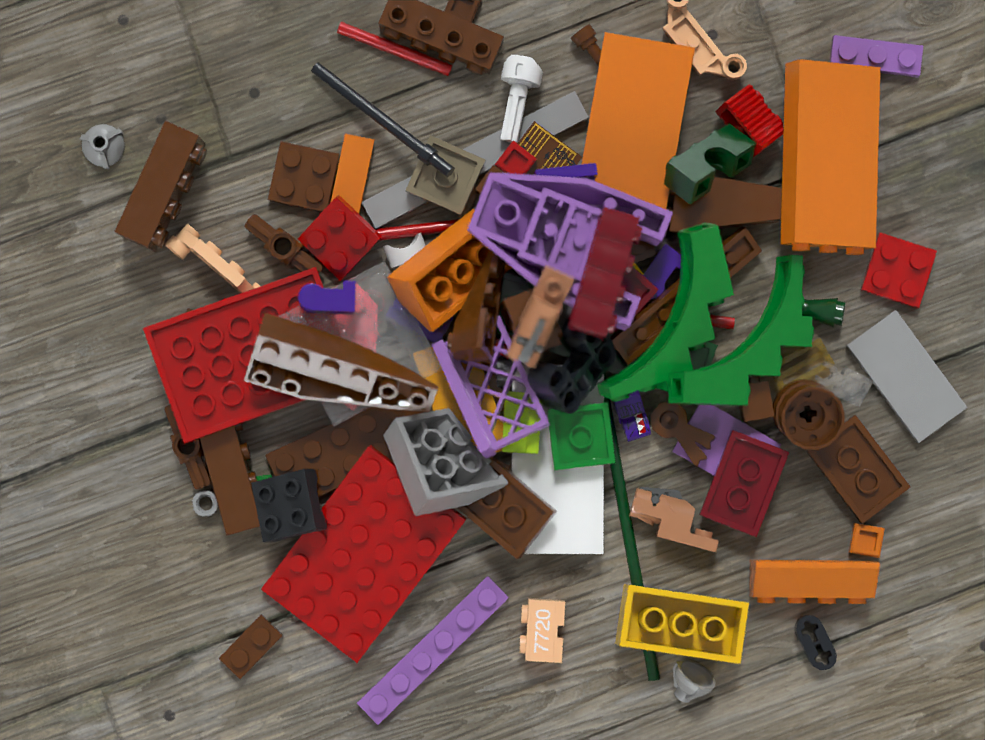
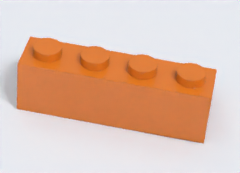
M475 209L469 211L387 276L398 301L431 332L435 331L462 309L490 251L487 246L467 231ZM506 262L504 274L512 268Z
M750 560L749 596L757 597V603H775V597H787V603H806V598H818V603L836 604V598H848V604H867V598H875L880 563L853 560Z

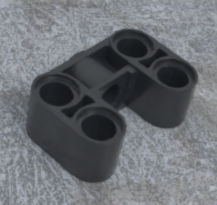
M569 317L563 326V337L571 349V356L563 366L538 361L535 368H529L527 379L529 385L546 408L573 414L579 409L588 394L596 387L598 381L608 368L613 365L616 359V348L608 334L602 339L568 329Z

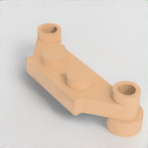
M666 0L668 4L667 25L662 30L674 44L695 48L692 67L697 74L701 76L703 73H708L731 80L741 78L747 68L746 60L739 54H730L726 57L721 53L687 10L689 0H682L680 2ZM735 65L738 72H730L728 66Z
M186 224L176 236L172 235L165 243V246L181 260L190 251L193 252L239 293L260 287L256 282L251 285L243 276L245 271L232 260L228 264L221 258L220 255L223 252L211 241L205 244L201 239H198L200 234L189 224Z

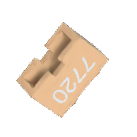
M528 598V605H522L521 623H527L526 635H520L519 653L525 654V661L562 663L563 637L557 636L558 626H564L565 600Z

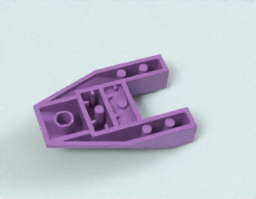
M490 172L467 231L534 286L545 265L574 277V282L563 302L573 308L597 221L603 207L640 217L638 226L643 227L640 240L656 247L664 238L673 212L588 178ZM625 292L621 304H615L613 314L618 316L616 328L625 331L630 327L641 297Z

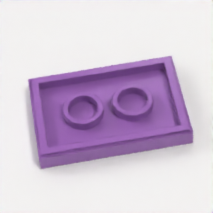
M698 405L688 422L689 425L713 434L716 437L711 442V450L695 442L708 458L707 460L700 461L698 467L713 476L731 430L778 448L781 446L778 442L714 405ZM677 441L672 452L692 463Z

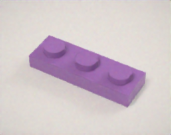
M834 35L832 37L829 62L880 67V73L919 77L923 46Z

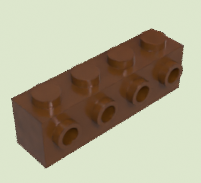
M388 0L378 22L384 36L399 41L400 37L411 41L410 46L419 51L427 52L428 49L439 53L438 58L451 64L459 61L466 64V70L481 76L483 72L491 73L504 42V36L418 0Z

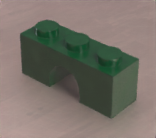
M729 123L720 130H714L709 137L701 142L694 143L679 156H673L665 168L664 185L687 203L692 204L711 191L716 169L732 178L750 166L756 143Z

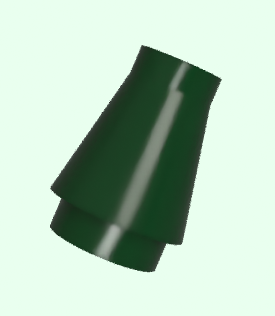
M838 298L804 299L802 316L812 317V320L833 328L834 325L842 326L845 302L838 301Z

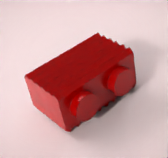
M750 84L725 101L715 111L725 125L730 123L756 143L753 158L784 134L781 118L772 113L768 105L764 103L762 94L753 89V86Z

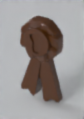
M663 402L658 404L651 414L652 429L665 439L676 438L694 466L698 467L700 461L708 459L695 442L711 450V442L716 437L713 434L689 425L687 413L679 404Z

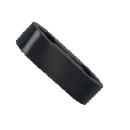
M812 615L801 616L795 623V633L810 664L819 670L830 669L836 662L837 654L822 622ZM805 621H808L810 624H816L817 628L813 630L816 640L812 641L808 634H802L801 630L805 628ZM819 644L823 651L830 652V655L826 657V664H823L821 661H815L814 658L818 656L815 645Z

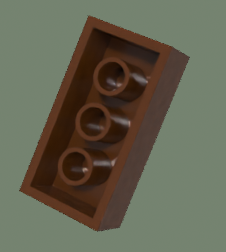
M168 121L164 122L114 231L115 233L153 252H156L158 247H164L170 233L166 229L171 219L175 221L181 211L182 204L179 201L183 192L188 193L195 178L191 176L196 165L200 166L207 153V149L204 148L205 142L199 135Z

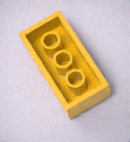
M624 584L615 644L623 647L740 664L749 603Z

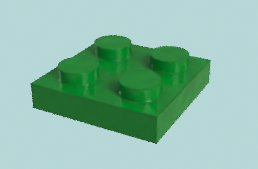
M608 402L580 405L579 409L573 414L547 409L554 471L615 463Z

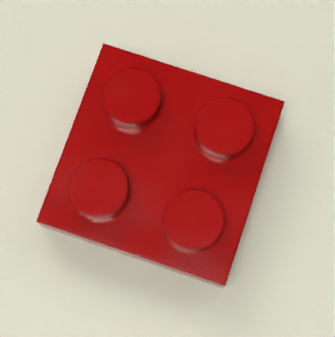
M338 195L298 237V240L341 281L378 243L382 236Z
M879 232L876 238V248H873L860 291L918 309L937 250Z

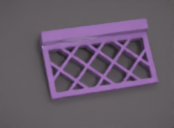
M498 316L497 327L502 336L498 346H494L495 354L490 367L477 362L456 360L451 351L448 350L447 341L444 342L443 339L432 344L479 452L485 459L495 455V451L550 426L536 393L528 383L527 373L521 360H514L510 373L495 369L500 353L507 355L508 350L502 349L504 343H506L509 349L512 341L500 316ZM462 363L467 364L466 370H464ZM473 367L488 371L482 387L470 383L468 379ZM517 369L521 377L515 376ZM493 373L507 378L502 394L487 389ZM513 380L525 384L526 391L522 400L507 396ZM473 389L480 391L478 397ZM485 393L500 398L494 414L481 408V402ZM529 395L531 397L533 404L527 402ZM505 400L520 405L514 421L499 416ZM525 407L536 410L541 419L530 426L519 423ZM486 416L492 418L490 425L486 419ZM497 420L512 425L509 435L496 441L493 430Z

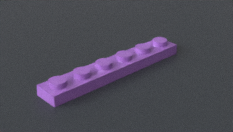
M487 576L373 686L357 704L379 725L509 597Z

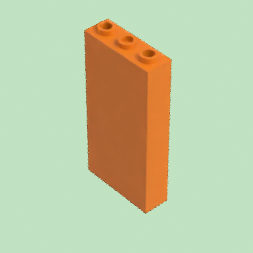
M605 32L582 164L596 163L598 175L595 182L663 209L667 208L670 189L664 185L665 168L668 161L673 156H676L694 47Z
M803 59L785 64L781 245H792V251H810V247H819V253H837V249H846L847 255H864V250L876 248L880 67Z

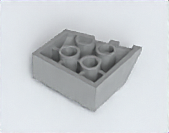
M450 408L395 418L383 435L415 516L470 505L508 484L503 475L498 476L490 466L491 460L489 458L485 459L471 442L472 436Z

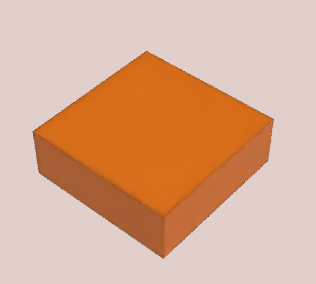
M853 523L848 553L880 558L885 528Z

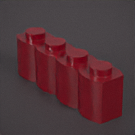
M607 207L602 208L569 319L568 329L602 339L606 337L607 332L613 333L618 317L613 314L616 303L621 304L626 290V286L621 285L624 273H630L634 262V256L630 255L632 244L637 245L639 243L643 230L642 226H638L640 217Z

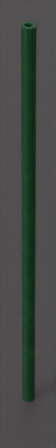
M604 397V402H608L615 455V463H611L610 468L631 585L644 587L611 400ZM643 650L648 681L660 680L656 651Z

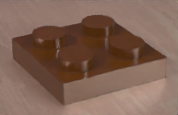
M280 141L267 200L322 212L330 203L340 154Z

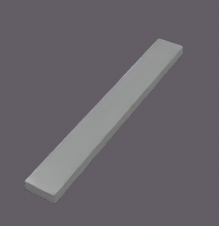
M573 91L522 118L518 142L534 121L556 136L587 120L589 117L576 92ZM502 129L463 149L486 160L480 175L489 171L511 144L500 140ZM411 177L362 202L375 229L428 203V201L405 191Z

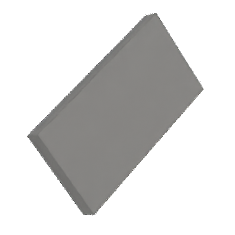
M896 310L846 345L917 443H920L967 408L966 404Z

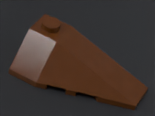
M491 250L455 321L454 331L448 335V350L451 351L453 357L458 361L492 363L505 261Z

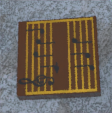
M535 121L517 143L537 159L526 175H533L537 169L577 165L582 159V156Z

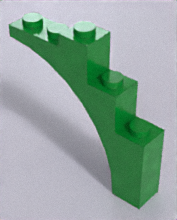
M705 222L678 231L681 250L680 281L675 303L668 320L654 343L634 363L620 373L597 383L599 395L607 397L612 401H621L629 398V393L637 390L639 392H647L658 388L669 392V373L692 371L693 366L689 350L701 349L706 346L705 342L715 339L708 307L724 303V298L734 295L717 224Z
M787 255L776 258L774 283L765 310L757 325L745 341L735 350L709 366L692 371L669 373V404L748 405V398L750 396L749 376H780V368L782 366L781 347H812L814 336L812 317L802 316V308L804 306L802 290L805 274L803 255Z

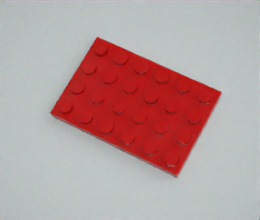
M316 267L143 328L184 444L307 400L245 382L244 378L265 313L341 337L333 314L307 313L299 306L298 295L303 286L317 284L324 288Z
M371 445L367 447L321 510L326 519L327 529L302 534L261 588L267 595L356 663H358L467 520L466 517L454 508L415 516L394 462Z

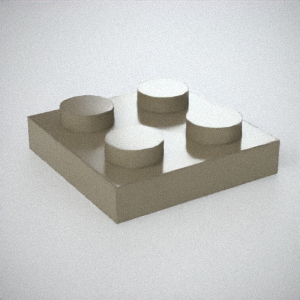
M430 135L426 144H430L438 150V155L455 169L449 177H446L431 164L427 166L419 160L405 191L461 216L486 160Z

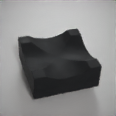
M302 469L251 483L263 542H277L294 536L327 529L326 519L318 499L316 469Z

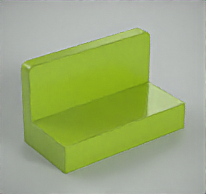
M508 391L507 396L522 400L525 392ZM529 395L527 402L533 404L531 397ZM505 400L504 417L514 421L520 405ZM525 407L519 423L530 426L540 421L536 410ZM505 422L503 424V438L509 435L512 425ZM540 430L503 447L502 451L506 453L539 454Z

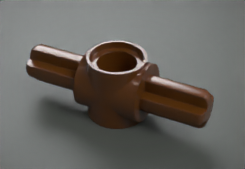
M253 214L247 220L244 226L245 229L265 244L263 248L288 267L291 264L300 272L316 267L318 274L321 273L323 266L302 250L304 245L281 227L276 230L257 214ZM282 239L290 240L292 244L290 252L285 255H280L276 252V244Z
M171 405L166 406L164 411L173 431V435L170 436L172 448L178 457L180 465H186L196 490L209 486L211 480L202 459L205 455L200 439L194 440L195 450L191 454H184L180 448L183 439Z

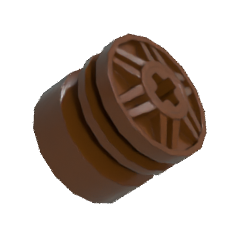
M798 379L787 383L778 391L773 401L775 415L773 420L775 426L794 445L805 450H819L831 445L839 437L844 427L845 412L841 401L833 392L813 380ZM804 406H807L811 411L806 412V417L804 418L799 413L804 411Z

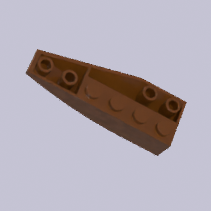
M268 313L264 314L244 378L245 382L301 399L427 413L430 412L439 387L407 367L355 342Z

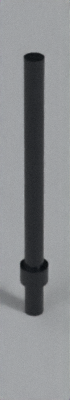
M319 62L312 67L311 72L417 153V158L427 166L431 164L446 177L453 173L455 168L438 155V150L430 144H423Z

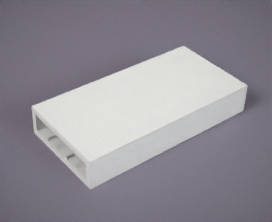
M523 365L526 373L528 374V370L530 367ZM516 371L515 376L521 377L519 371ZM604 375L601 377L598 383L604 380ZM512 381V392L526 391L525 384ZM597 385L581 405L604 403V396L599 395ZM541 403V406H542V408H543V410H544V412H545V414H546V416H547V409H550V408H546V407ZM549 426L540 430L539 454L512 453V473L557 510V513L524 554H603L604 464L554 471Z

